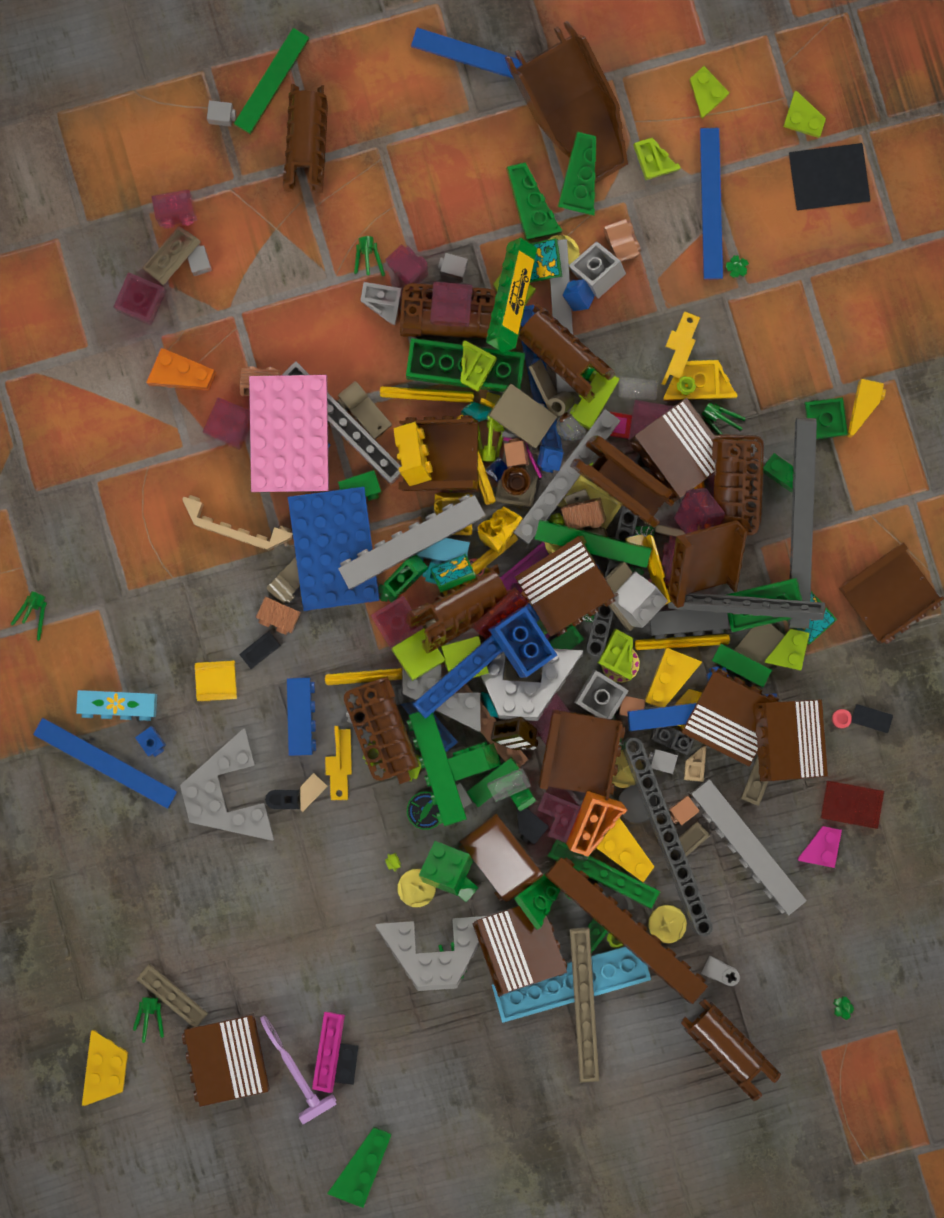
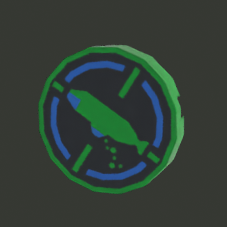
M429 791L415 794L407 805V817L410 823L422 830H429L439 825L436 813L440 811L438 805H433L430 795L433 793Z

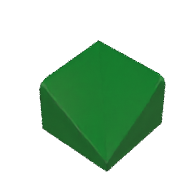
M466 876L458 896L467 902L479 887Z

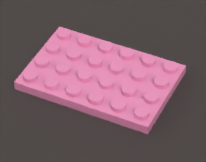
M327 375L249 376L251 492L329 491Z

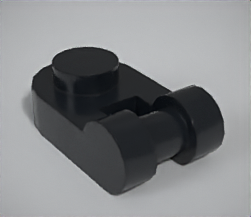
M271 790L266 795V804L271 809H300V803H298L300 790ZM285 796H291V803H285Z

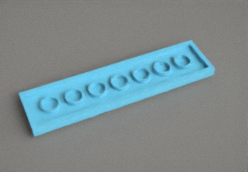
M625 946L591 956L594 996L651 980L648 967ZM572 962L567 963V973L560 977L556 976L509 992L501 997H498L496 988L492 984L502 1023L573 1003Z

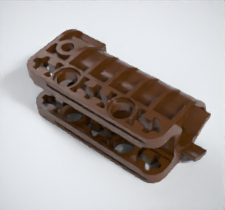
M291 84V90L288 94L289 107L287 110V144L283 188L286 192H292L294 190L297 167L309 168V184L313 185L312 191L323 193L328 101L327 96L324 94V85L318 87L317 92L299 90L298 86Z
M407 284L402 291L400 336L421 338L423 334L487 339V331L492 318L491 314L494 309L496 293L488 288ZM429 294L435 296L433 299L426 298ZM466 297L473 298V301L467 302L464 299Z
M536 303L533 309L535 314L527 321L524 327L520 326V339L579 395L590 403L595 398V394L591 391L592 386L583 378L582 374L590 367L591 369L594 368L608 381H611L616 375L614 370L593 354L588 347L554 318L548 310L542 309Z
M715 435L712 445V459H715L713 526L737 520L746 529L747 535H753L758 531L762 520L764 441L760 436ZM751 444H755V448H757L754 455H751L754 449ZM754 463L758 468L752 469L749 464ZM756 477V479H754L753 482L755 490L753 491V493H750V491H752V484H750V481L752 480V478ZM748 502H754L756 507L750 506ZM751 516H754V517L752 518V524H753V525H751V522H749V519H750Z
M598 435L592 436L585 443V446L598 456L591 466L589 464L586 465L580 459H573L570 467L586 479L594 482L598 488L607 492L610 497H613L620 502V505L629 509L633 515H637L645 524H649L653 528L656 527L660 521L654 515L659 510L658 507L660 508L664 502L671 507L673 506L674 501L670 498L673 492Z
M498 564L485 569L483 575H476V578L472 579L469 583L464 582L460 584L458 589L448 590L446 596H437L434 603H425L414 610L408 611L406 623L410 628L419 627L433 618L436 623L427 627L424 632L426 639L422 641V647L426 653H430L500 613L506 607L508 596L514 593L515 590L509 589L506 591L502 580L498 576L500 574Z
M387 676L347 691L344 694V703L372 777L375 780L383 781L397 776L399 784L411 780L408 771L420 766L394 699L396 696ZM370 692L375 694L373 698H368ZM351 694L355 697L358 696V699H356L357 706L362 705V708H356L352 712L350 709L354 708L352 702H348ZM362 712L365 714L363 722L358 723L355 721L354 716L356 713ZM368 723L369 726H365L366 731L372 733L369 739L371 743L375 741L376 745H369L365 748L364 745H368L365 738H361L364 735L362 728L358 730L357 727ZM372 748L377 749L379 752L376 759L368 757V751ZM381 759L383 763H379V766L386 771L383 773L382 778L379 775H375L377 771L376 765L371 766V763L378 762Z
M703 999L699 1004L705 1010L699 1015L700 1018L697 1017L692 1023L685 1016L681 1021V1024L685 1027L684 1030L753 1101L758 1100L762 1097V1093L750 1081L762 1070L775 1083L780 1078L781 1073L712 1002L709 1003L706 999Z

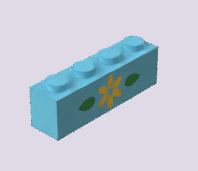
M78 690L76 713L82 714L81 718H93V714L101 715V719H112L113 715H118L122 720H132V716H139V720L151 721V717H156L157 694Z

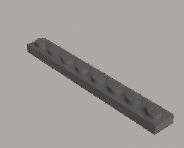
M690 593L685 595L683 607L676 608L670 602L668 603V608L823 620L826 603Z

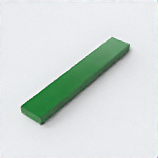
M292 28L234 122L235 126L251 135L309 41L308 36Z
M539 519L535 540L564 546L578 536H583L586 540L584 545L589 553L647 568L652 550L650 547Z
M556 839L548 855L549 858L555 861L561 857L563 859L567 857L575 864L573 868L578 872L580 870L596 882L650 909L653 908L660 894L659 890L591 856L570 851L567 844Z

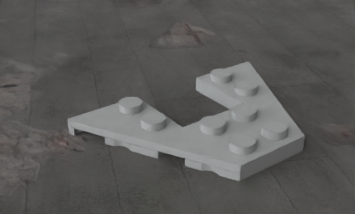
M479 625L444 645L479 636ZM439 647L438 650L443 655L441 647ZM441 664L414 681L411 680L402 666V694L414 700L419 699L441 679ZM455 693L436 709L437 712L477 732L481 731L480 693Z
M554 649L558 656L543 665L541 683L504 680L506 655L504 652L500 653L487 665L489 673L481 675L500 719L522 717L525 720L538 721L544 709L551 703L553 696L565 683L567 676L572 673L578 660L583 657V650Z
M246 728L242 729L188 777L180 787L190 823L273 841L274 836L265 803L227 812L218 777L221 774L255 766Z
M487 916L453 918L455 951L416 954L414 921L376 924V930L385 940V944L391 949L398 963L402 965L406 975L412 980L417 991L454 989L458 987L461 977L467 970L468 963L478 949L479 941L472 923Z

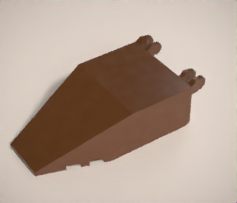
M566 21L564 26L570 37L565 39L561 29L556 27L554 30L560 43L525 62L520 51L516 50L515 56L521 63L517 68L509 55L505 57V61L535 121L569 159L577 131L596 136L595 183L628 165L625 140L623 139L622 132L623 126L619 112L620 106L586 37L577 34L572 25Z

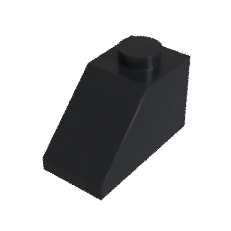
M517 808L519 832L522 834L520 838L528 845L531 842L535 845L549 826L527 808L519 811Z

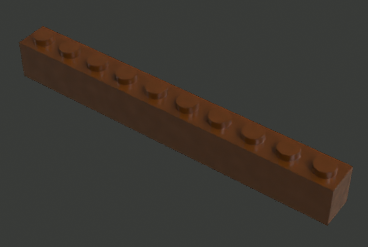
M567 857L565 859L559 858L544 876L688 1003L694 1004L708 987L704 983L706 980L698 973L694 975L690 971L691 967L682 960L680 962L675 958L677 954L669 947L665 949L660 945L662 941L654 934L650 936L646 932L647 928L641 922L635 923L631 919L633 917L631 913L626 909L622 911L618 908V902L611 896L607 898L602 893L604 890L598 884L592 885L588 881L589 877L580 870L578 872L573 868L575 864Z

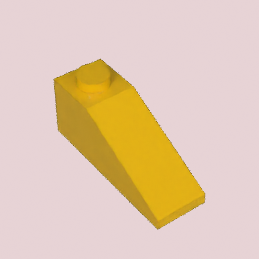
M865 379L858 381L847 437L851 438L877 407L880 400H884L886 389H883L884 383Z

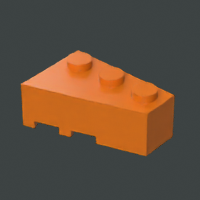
M161 348L146 383L154 387L161 386L209 391L216 372L214 369Z
M587 791L566 841L570 851L589 856L603 840V836L607 831L615 826L618 818L626 813L627 809L624 804L611 798L606 800L605 796Z

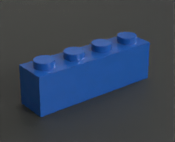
M287 678L289 756L313 755V751H316V739H313L312 733L316 732V720H312V713L315 712V701H312V693H315V682H311V678Z

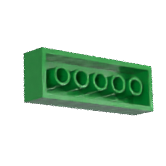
M411 338L406 380L470 388L461 383L463 345ZM478 347L497 357L494 366L480 389L504 392L508 385L512 384L520 390L525 353L501 352L497 349Z

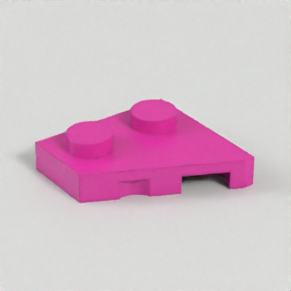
M821 826L797 860L835 868L842 830Z

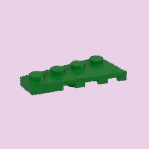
M576 132L558 207L595 216L596 136Z
M526 162L507 166L506 170L525 240L528 241L562 233L563 230L557 224L552 210L549 209L545 202V197L539 191Z
M373 1127L327 1194L364 1208L392 1134Z

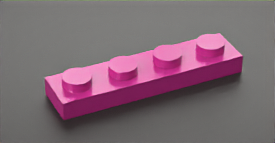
M324 1012L312 1086L314 1090L328 1093L333 1092L345 1015Z

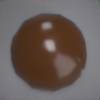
M510 466L503 472L501 478L502 487L511 495H523L529 489L531 483L530 475L522 467Z

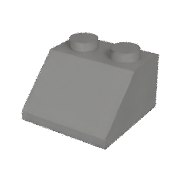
M597 241L569 265V268L579 280L585 279L597 298H600L626 275L621 261Z
M633 572L615 592L619 595L614 598L615 606L631 626L641 628L668 602L655 585L637 572Z
M593 670L574 703L597 717L612 719L629 690L597 670Z

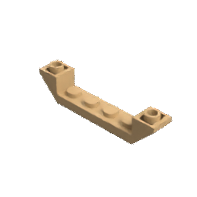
M189 495V498L183 497L185 507L194 525L268 551L293 539V533H290L291 529L280 526L279 529L274 527L269 542L265 536L257 534L254 537L249 535L250 531L241 528L238 531L231 529L232 525L221 522L218 525L213 523L214 519L202 516L201 519L199 517L204 504L200 502V498Z

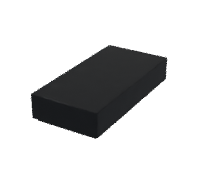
M268 631L239 655L252 670L281 647V644Z
M855 704L851 723L888 733L893 715Z

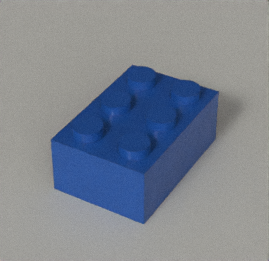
M526 607L519 608L489 629L520 678L528 677L558 656Z

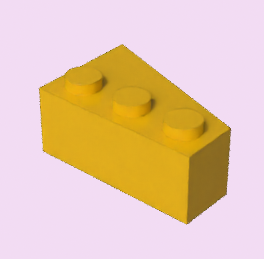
M416 422L394 428L395 443L399 450L397 458L401 460L402 464L399 467V472L409 486L431 480L430 473L433 470L430 461L427 462L426 456L429 455L426 444H423V439L425 438L423 428H419Z
M665 648L646 695L645 703L655 707H665L700 666L702 661Z
M619 817L615 822V826L607 831L603 836V840L596 848L644 882L653 870L654 865Z

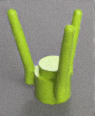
M491 417L488 446H484V449L478 424V449L482 461L496 462V458H499L504 439L502 433L505 429L501 432L495 450V446H492L494 419Z

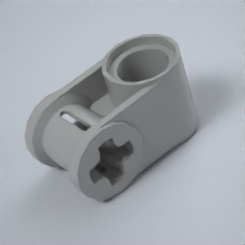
M712 956L708 957L701 972L703 975L728 986H735L740 980V975L734 967ZM734 972L733 975L736 978L728 981L726 974Z

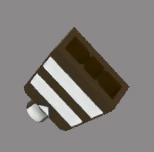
M522 717L497 721L493 724L491 740L516 751L527 748L534 750L538 746V740L536 739L537 728Z

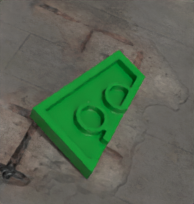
M542 876L514 899L538 930L542 927L544 918L549 914L550 907L561 890L546 876Z

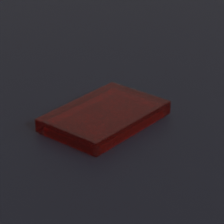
M514 587L472 627L477 633L488 639L492 635L489 631L490 628L519 608L524 607L529 603V600Z
M826 781L820 818L878 829L884 791Z

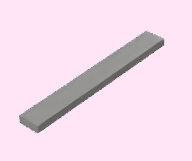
M567 239L558 240L563 277L550 279L552 316L573 334L571 307L563 297L566 286L570 282ZM556 373L557 393L562 391L576 392Z

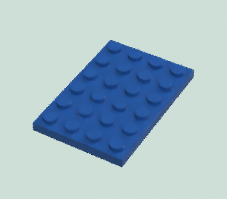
M364 487L288 496L303 611L380 601L376 576L350 590L338 569L342 567L340 563L349 558L353 561L358 558V553L366 549L368 551L373 550Z

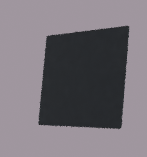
M862 143L789 152L797 211L871 201Z

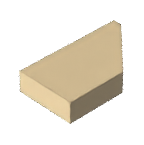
M702 746L685 761L684 780L704 781L706 746Z
M315 773L300 787L302 812L328 787Z

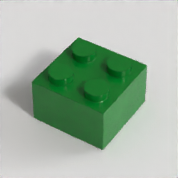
M487 741L452 753L453 757L448 759L455 781L501 765L494 743L488 745Z
M434 841L419 873V877L423 883L458 896L473 860L468 853Z

